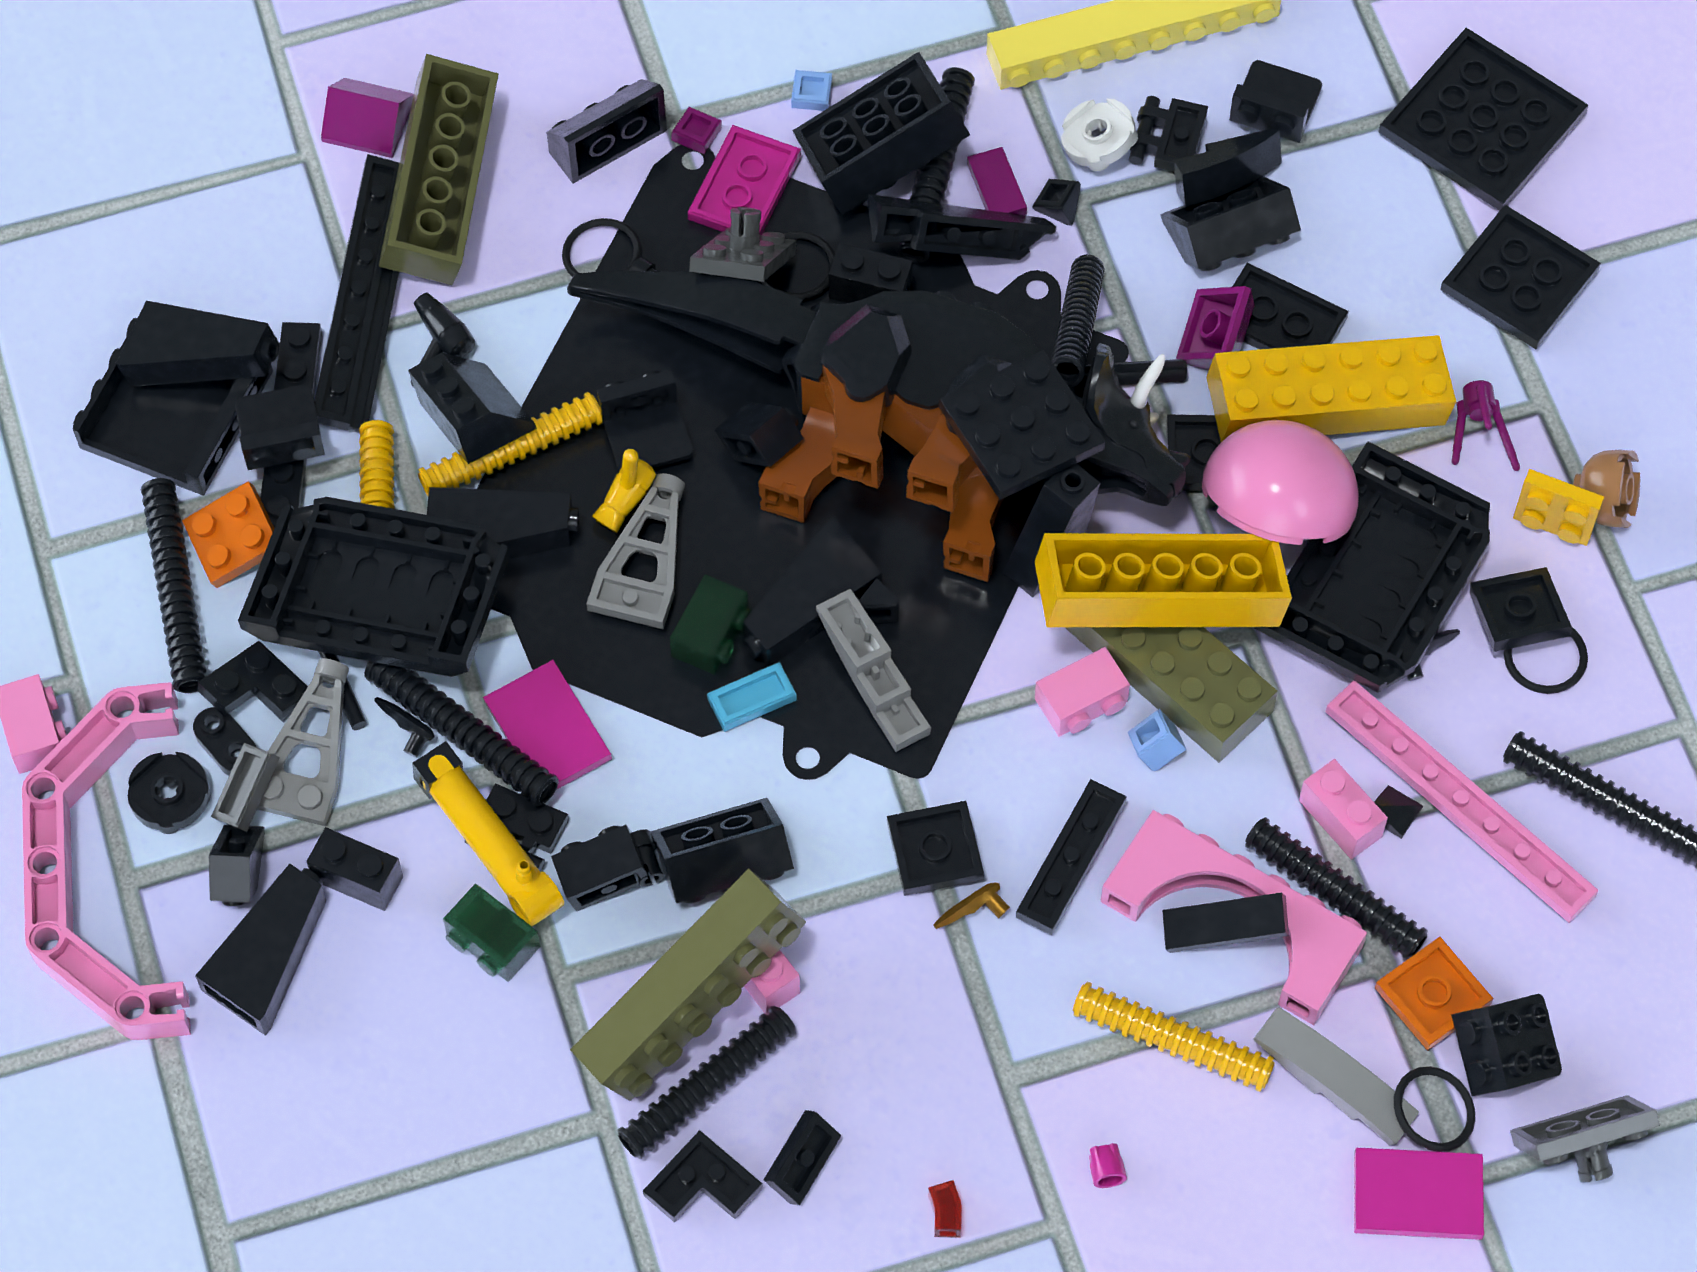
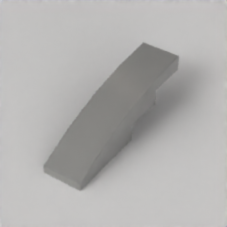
M849 589L817 605L816 611L838 655L895 752L930 735L931 726L911 698V688L891 659L890 647L852 590Z
M1280 1007L1274 1010L1253 1040L1313 1094L1322 1093L1351 1120L1359 1118L1389 1146L1397 1144L1405 1132L1397 1121L1394 1111L1395 1090L1310 1026ZM1402 1098L1404 1115L1409 1125H1411L1419 1111Z

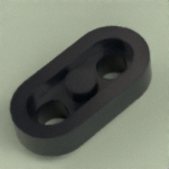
M215 707L204 709L194 719L193 731L198 743L228 776L237 757L230 756L231 753L236 749H241L244 743L256 747L253 740L230 714L223 716ZM216 721L220 723L215 729L206 728L210 722Z

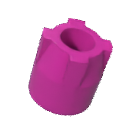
M1111 1143L1090 1148V1171L1095 1187L1110 1188L1126 1181L1127 1176L1118 1144Z

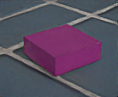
M688 107L671 132V141L705 154L722 129V120Z

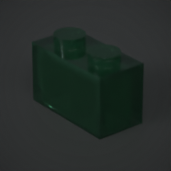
M704 575L670 637L671 657L715 674L720 663L726 664L731 657L735 645L733 639L738 630L744 631L743 621L752 612V609H749L748 592Z
M476 883L443 918L447 934L445 936L446 940L459 952L464 953L467 950L478 958L476 960L477 964L488 975L495 977L498 974L507 982L516 975L541 947L537 930Z

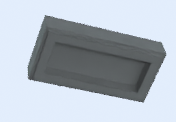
M244 743L211 817L247 832L280 757Z

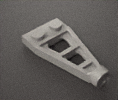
M664 473L656 475L651 489L598 568L586 604L587 611L664 629L675 595L679 501L685 488V483L681 479ZM648 518L666 522L664 540L661 544L638 538L642 526ZM639 552L657 558V577L653 582L622 575V568L633 553Z
M321 658L318 660L311 683L268 752L280 757L257 810L327 826L339 785L344 685L349 672V668L346 665L331 659ZM323 682L334 686L331 688H327L323 685ZM313 707L330 712L327 733L323 737L301 732L303 722L309 710ZM299 744L316 747L320 751V770L314 778L288 773L284 770L285 761L292 750Z

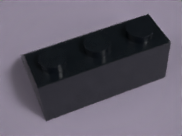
M640 79L631 85L622 86L612 96L603 101L590 104L583 112L569 120L556 123L551 130L546 132L549 153L572 184L667 131L664 89L658 83Z
M1264 176L1222 196L1186 207L1183 205L1160 214L1161 220L1184 262L1200 271L1216 269L1222 265L1221 261L1231 257L1243 258L1250 256L1256 252L1257 247L1267 243L1269 245H1276L1286 242L1290 239V234L1301 231L1290 188Z
M440 353L408 370L421 406L468 464L537 429L534 421L485 363Z
M767 797L651 831L669 890L676 903H695L704 899L707 894L720 890L726 892L748 869L763 880L779 878L785 871L794 869L783 823Z

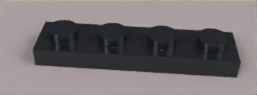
M1090 779L1016 911L1017 919L1053 935L1126 804L1127 796Z

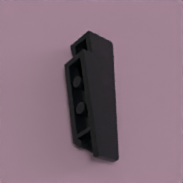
M873 194L868 195L872 241L875 243L911 241L910 246L919 251L1021 260L1030 252L1029 247L1045 234L1052 235L1055 233L1057 227L1042 217Z

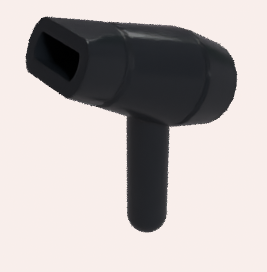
M428 292L415 300L414 306L433 338L420 363L443 352L464 358L473 350L475 346L474 337L467 326L448 308Z

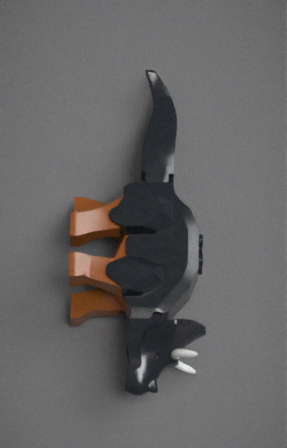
M689 271L586 272L575 274L567 286V293L571 296L619 307L654 318L716 344L777 374H781L785 370L795 392L797 407L802 417L806 418L800 431L804 439L775 464L764 470L758 482L759 495L762 498L760 502L761 510L804 523L813 500L837 476L852 481H859L878 489L884 477L882 445L887 435H889L915 456L907 473L909 482L907 484L906 498L927 505H935L950 512L949 530L943 541L944 568L988 582L993 571L995 554L992 528L1004 499L999 500L940 410L939 401L949 394L1040 352L1029 335L999 313L993 312L990 306L981 302L970 305L957 301L952 294L945 291H938L936 294L928 291H883L852 303L830 304L819 302L812 306L811 309L803 307V299L760 283L740 278ZM1099 343L1085 383L1083 398L1074 395L1105 440L1103 451L1076 463L1100 482L1097 494L1118 492L1146 503L1167 506L1184 489L1186 483L1185 467L1190 463L1191 457L1186 453L1168 450L1157 438L1152 426L1159 419V414L1151 412L1149 403L1147 402L1146 404L1150 390L1162 372L1165 363L1164 354L1159 355L1145 371L1135 387L1132 397H1130L1119 384L1110 347Z

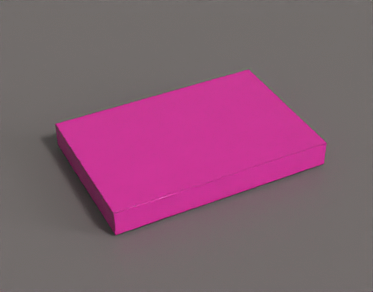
M732 125L687 213L688 220L723 232L726 231V228L731 227L730 211L732 208H756L762 212L759 233L762 236L801 158V149Z
M554 660L483 697L485 705L505 738L511 742L512 746H517L521 753L528 754L530 760H536L540 767L547 768L549 774H555L558 777L557 789L612 760L610 751Z
M1356 1147L1354 1151V1233L1482 1240L1484 1236L1483 1154Z

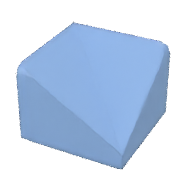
M1160 709L1128 732L1138 757L1153 771L1159 770L1186 750L1177 727Z

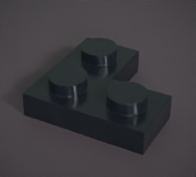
M257 641L198 682V692L223 716H226L255 695L281 721L292 713L308 687L260 641Z
M699 1130L643 1189V1196L674 1223L702 1193L706 1194L735 1219L763 1189V1183Z

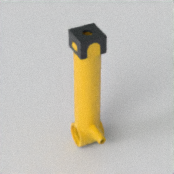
M447 741L412 763L413 779L429 800L431 798L435 799L506 893L511 907L524 925L531 928L565 905L564 899L555 883L545 872L539 871L463 771V762Z

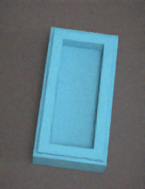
M780 662L707 693V699L722 729L726 732L796 701L797 694Z

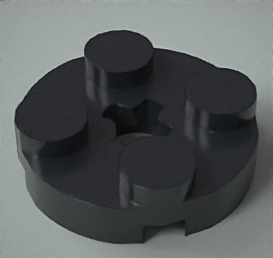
M160 752L144 758L132 770L128 780L129 789L127 796L133 814L145 826L160 830L164 834L176 833L180 828H184L196 821L204 812L211 798L204 769L193 757L181 752H175L176 755H163ZM164 784L169 788L174 784L178 786L175 790L176 795L166 799L161 798L160 787Z

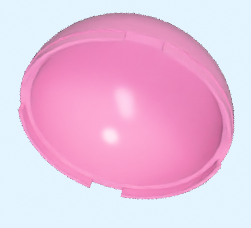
M1268 420L1249 424L1238 429L1217 446L1207 461L1203 472V494L1205 497L1209 495L1218 505L1217 513L1236 527L1264 539L1285 544L1302 545L1304 539L1324 538L1323 543H1328L1345 535L1356 517L1359 491L1351 463L1343 451L1329 437L1312 427L1298 422Z

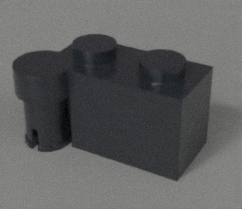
M626 824L621 827H607L600 831L597 837L588 841L567 844L561 849V852L551 856L565 897L576 912L636 887L635 873L639 879V885L644 887L653 885L649 872L651 876H654L656 883L664 878L654 852L656 844L651 831L643 829L632 832Z

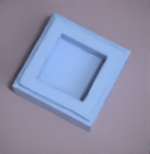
M795 70L791 108L824 111L829 108L832 73Z

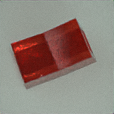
M954 1180L928 1187V1198L935 1216L934 1237L961 1238L962 1204Z

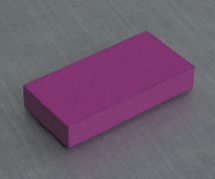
M1003 147L967 157V166L985 210L1020 215L1027 214V205Z

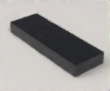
M1282 892L1162 910L1165 950L1169 953L1289 936L1286 896Z

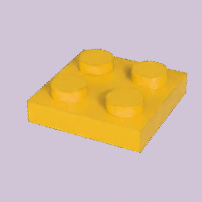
M1529 469L1521 489L1513 519L1521 521L1528 528L1542 529L1558 535L1565 542L1579 543L1587 546L1604 496Z

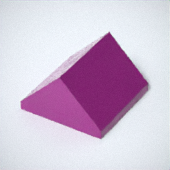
M342 78L328 86L321 142L393 158L411 110L414 93Z
M1246 286L1197 289L1176 359H1183L1187 365L1209 370L1215 353L1241 351L1254 309L1251 289Z

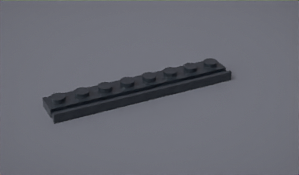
M367 154L363 166L314 400L319 424L346 431L348 429L359 431V427L370 419L399 276L398 271L379 267V261L400 162Z

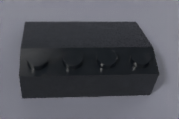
M920 52L915 53L792 130L821 184L841 215L849 210L859 208L868 199L869 194L875 195L882 190L891 188L902 177L914 170L923 168L931 159L946 150L957 147L962 140L970 136L969 131Z

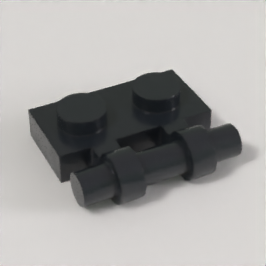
M1147 96L1145 104L1140 107L1136 118L1139 123L1136 131L1138 140L1130 148L1129 161L1132 164L1141 165L1145 155L1153 153L1156 154L1154 167L1174 171L1173 160L1196 155L1209 106L1172 98L1169 110L1159 108L1161 101L1158 97ZM1157 125L1164 127L1161 137L1151 135L1153 127Z
M495 783L486 801L513 837L521 841L520 846L541 872L545 859L534 855L536 848L549 854L553 852L569 821L568 814L546 804L535 806L532 804L531 799H525L522 794Z

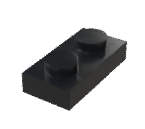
M805 1110L763 1181L789 1204L800 1206L842 1135L816 1111Z

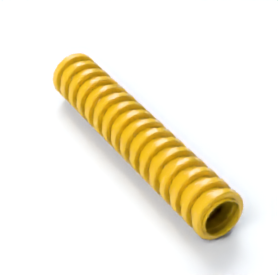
M587 392L584 393L583 399L573 398L572 404L562 403L561 409L551 408L550 414L540 413L539 419L531 417L537 429L470 464L460 454L454 452L452 453V458L447 459L443 457L439 464L432 462L429 465L430 468L426 470L424 467L419 468L418 477L425 493L429 496V487L460 488L459 484L463 482L465 485L471 483L470 479L475 477L476 480L482 478L481 474L485 472L487 475L493 473L492 469L496 467L498 470L504 468L503 464L507 462L509 465H512L518 457L520 460H523L529 452L531 455L537 453L538 448L546 450L549 443L557 445L560 438L568 440L571 433L579 435L582 428L590 430L593 423L601 425L603 420L598 402L593 395Z
M371 420L359 427V445L361 446L359 449L361 457L359 460L361 468L359 470L361 478L359 481L361 489L359 492L360 503L395 509L393 501L395 498L393 490L395 487L393 479L394 448L392 447L394 445V428L388 422Z
M1088 981L1080 988L1072 1009L1073 1016L1077 1018L1080 1015L1086 1016L1085 1021L1089 1023L1095 1020L1098 1021L1097 1026L1102 1028L1104 1025H1108L1111 1032L1120 1030L1122 1031L1121 1035L1124 1037L1130 1034L1134 1036V1041L1139 1042L1141 1039L1146 1041V1046L1151 1047L1153 1044L1157 1045L1158 1051L1169 1050L1172 1057H1176L1179 1054L1182 1056V1061L1188 1062L1191 1059L1195 1061L1194 1065L1200 1067L1201 1064L1206 1065L1207 1071L1218 1070L1221 1077L1228 1074L1231 1076V1081L1242 1080L1243 1086L1255 1085V1090L1258 1092L1265 1089L1275 1064L1274 1057L1270 1055L1266 1059L1261 1057L1262 1052L1258 1050L1254 1054L1249 1052L1250 1048L1248 1046L1239 1048L1237 1047V1042L1231 1041L1229 1044L1225 1042V1037L1219 1036L1218 1039L1212 1037L1213 1032L1207 1031L1206 1034L1202 1033L1199 1026H1195L1192 1029L1188 1027L1189 1023L1183 1021L1182 1024L1176 1022L1177 1018L1171 1016L1169 1019L1165 1018L1162 1011L1156 1014L1152 1012V1007L1147 1006L1143 1009L1140 1007V1002L1128 1003L1127 997L1116 998V993L1112 991L1106 994L1103 987L1099 986L1097 989L1092 988V983Z

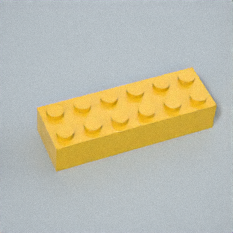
M1440 335L1215 353L1206 376L1221 442L1242 427L1268 420L1298 422L1312 427L1324 435L1446 425L1456 404Z
M1044 533L1035 559V568L1047 627H1280L1292 599L1279 542L1264 539L1253 534Z

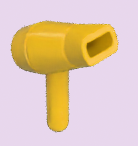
M627 449L624 451L622 468L616 474L604 499V503L591 516L616 534L620 530L625 517L644 498L656 477L654 469L646 461L639 459L636 450Z

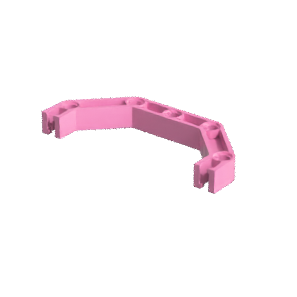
M172 682L120 687L107 693L27 775L22 786L24 913L27 948L34 962L41 970L119 1033L131 1040L191 1035L190 1019L187 1017L184 1009L177 1010V1014H155L158 1008L180 1004L182 1008L190 1007L189 995L183 981L139 986L73 933L70 808L137 739L179 735L178 719L173 711L178 709V699ZM170 707L165 709L164 713H145L148 710ZM133 710L127 717H117L122 711ZM54 791L49 798L38 799L43 792ZM47 865H56L55 869L48 874L39 873ZM58 940L54 948L41 950V947L47 941ZM132 1009H144L138 1018H126V1015Z

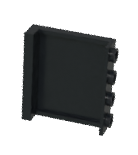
M135 317L128 325L126 338L120 349L116 348L111 354L109 368L104 377L95 382L91 391V399L86 408L80 410L74 419L73 432L77 443L82 450L156 478L171 479L175 482L176 486L204 496L240 432L235 401L240 397L262 393L273 373L272 364L266 376L143 386L129 385L115 363L137 320Z

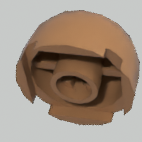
M1619 449L1599 452L1586 462L1582 474L1575 475L1573 485L1604 496L1596 520L1597 524L1620 528L1631 526L1632 523L1628 522L1626 518L1627 514L1630 516L1636 515L1641 482L1640 472H1633L1632 462H1639L1635 450Z

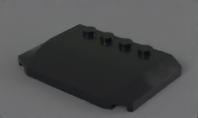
M1367 441L1352 465L1358 485L1359 501L1356 517L1351 528L1342 537L1328 543H1323L1324 538L1309 539L1287 575L1292 599L1280 627H1254V629L1379 693L1415 671L1487 551L1490 542V503Z
M331 497L314 499L313 505L296 509L293 508L292 504L285 505L282 508L238 622L242 630L266 642L449 677L467 673L470 669L510 558L509 549L503 543L499 545L489 538L486 531L474 523Z

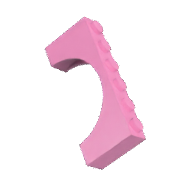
M1153 810L1104 883L1101 903L1136 922L1142 913L1156 901L1184 889L1196 887L1218 888L1239 894L1245 898L1282 892L1286 896L1289 936L1283 937L1288 953L1289 973L1287 981L1282 988L1278 1005L1308 1023L1315 1025L1362 950L1367 932L1353 918L1345 915L1340 917L1326 909L1325 904L1318 898L1311 895L1303 896L1291 889L1290 885L1283 878L1273 874L1268 876L1256 869L1254 864L1246 857L1228 853L1221 849L1218 843L1205 834L1197 835L1186 829L1183 823L1170 814L1162 815Z

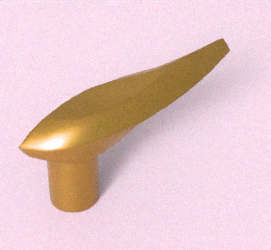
M988 883L960 901L933 924L934 928H941L965 915L973 914L984 904L999 919L1010 908L996 893L1000 889V883Z

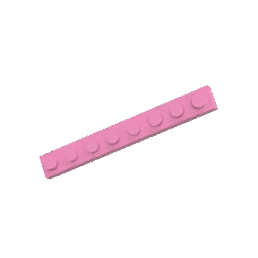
M1353 680L1327 705L1326 713L1568 923L1596 897L1598 889L1356 681Z

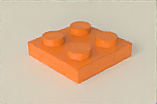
M249 481L182 520L207 577L216 588L261 563L274 531L273 524L258 492Z
M1440 936L1375 984V990L1427 1051L1455 1031L1451 1014L1490 1006L1494 999Z

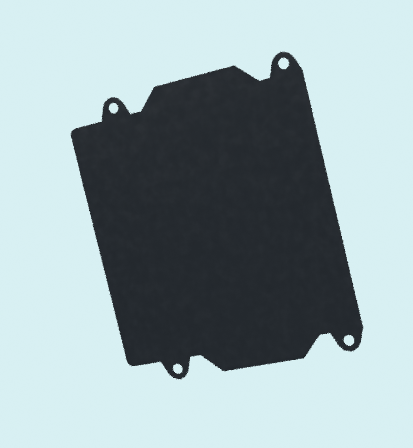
M683 145L675 147L656 162L623 220V223L630 226L636 232L641 242V257L654 263L656 270L660 272L689 271L690 256L721 233V231L688 220L687 214L715 160L714 153L710 148H708L705 154L700 153L704 158V162L698 169H687L682 164V158L686 153L698 152ZM790 178L764 232H779L783 234L799 231L812 233L824 239L834 250L835 254L839 243L900 257L897 253L899 242L875 243L872 241L868 206L861 205L859 208L849 210L841 215L827 191ZM618 229L595 272L624 271L633 258L634 248L630 237L625 232ZM792 239L797 240L796 255L768 279L774 286L785 292H808L817 288L826 279L830 268L829 259L825 251L816 243L809 240ZM930 252V257L927 261L921 263L913 262V280L910 291H928L935 294L938 291H945L952 294L957 301L970 305L976 302L984 303L990 306L993 312L999 313L1029 335L1040 351L1044 350L1049 359H1052L1061 318V289L1058 281L1051 274L1040 270L1028 271L1019 275L1001 292L996 294L975 286L961 254ZM749 280V281H753V282L762 284L761 281ZM1034 280L1043 281L1048 286V294L1042 299L1030 297L1026 292V287L1030 282ZM829 288L822 294L803 301V307L811 309L812 306L819 302L847 304V302L829 298ZM580 298L521 407L530 418L539 419L540 413L550 414L551 408L561 409L562 403L572 404L573 398L583 399L584 393L587 392L593 395L598 402L597 389L604 388L612 382H627L642 378V376L649 372H664L672 369L676 381L677 401L693 446V456L687 460L653 469L656 475L661 473L670 474L678 477L685 483L678 510L675 595L664 629L587 611L586 604L598 568L643 501L642 499L630 514L625 517L617 534L591 517L600 505L604 503L616 474L619 473L603 423L601 425L591 424L592 428L590 430L582 428L579 435L571 433L568 440L560 438L557 445L549 443L546 450L538 448L537 453L531 455L529 452L523 460H520L518 457L512 465H509L507 462L503 464L504 468L498 470L496 467L492 469L493 473L487 475L485 472L477 489L571 493L573 508H579L578 531H571L570 546L509 559L491 610L511 618L531 668L535 670L554 660L567 683L701 738L722 731L723 729L707 699V693L767 668L759 657L754 659L745 649L742 643L744 638L743 621L827 521L835 517L882 572V583L899 598V621L874 623V625L890 647L891 659L910 686L911 698L931 726L930 735L895 752L852 681L826 629L774 663L780 662L797 694V700L760 717L784 727L782 757L786 769L798 779H817L827 774L849 753L911 778L919 779L929 775L1019 587L1003 574V570L1043 485L1051 477L1032 484L1004 499L992 528L995 554L993 571L988 582L944 568L943 541L949 530L950 512L935 505H927L906 498L907 484L909 482L907 473L915 456L889 435H887L882 445L884 477L878 489L859 481H852L837 476L813 500L804 523L761 510L760 502L762 498L759 495L758 482L767 466L734 461L714 430L745 403L754 402L788 408L796 416L799 422L797 428L801 431L806 418L802 417L797 407L795 392L785 370L781 374H777L716 344L654 318ZM1093 330L1087 364H1092L1099 343L1110 347L1114 363L1126 362L1129 350L1124 342ZM1070 387L1074 395L1083 398L1084 387ZM648 518L644 522L638 538L661 544L664 540L666 522ZM635 552L629 557L621 573L623 576L653 582L657 577V558ZM807 747L815 749L820 757L819 763L810 769L802 768L796 762L798 751Z

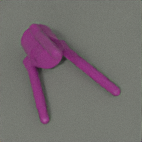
M1483 380L1466 384L1462 390L1463 400L1456 403L1458 416L1452 450V464L1457 465L1459 463L1466 415H1469L1472 420L1484 421L1487 430L1493 427L1491 420L1493 415L1514 471H1519L1520 464L1500 411L1499 400L1495 399L1493 385Z

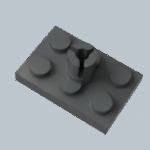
M750 207L732 208L730 211L731 227L726 228V231L721 232L690 256L689 272L764 282L796 255L797 240L785 239V235L779 232H764L761 236L759 226L762 212L759 209Z
M1626 1095L1510 1130L1513 1145L1540 1162L1543 1161V1164H1555L1568 1159V1153L1573 1152L1578 1166L1579 1180L1591 1182L1592 1175H1595L1596 1181H1599L1613 1174L1612 1165L1609 1163L1607 1154L1608 1141L1621 1137L1623 1140L1642 1138L1648 1134V1129L1658 1127L1660 1123L1656 1109Z

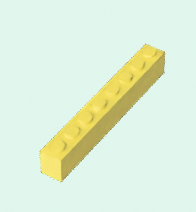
M1113 0L987 33L986 55L1000 90L1009 87L1018 88L1043 78H1056L1066 72L1077 69H1090L1100 63L1111 60H1124L1132 57L1134 54L1145 51L1162 50L1169 45L1179 42L1196 41L1203 36L1221 31L1230 32L1247 24L1267 22L1279 16L1281 0Z

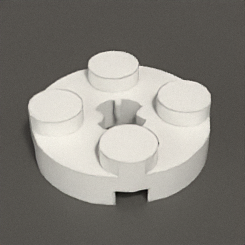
M1106 98L1107 103L1101 102L1096 104L1094 99L1085 101L1072 109L1065 117L1062 124L1064 131L1061 136V142L1066 154L1073 162L1081 166H1089L1092 171H1103L1109 164L1123 157L1136 144L1138 134L1132 114L1125 104L1115 99ZM1098 128L1099 131L1106 129L1102 135L1093 137L1092 132Z

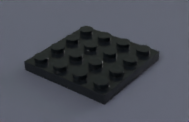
M1466 27L1382 121L1378 133L1500 211L1504 205H1508L1587 113L1589 104Z

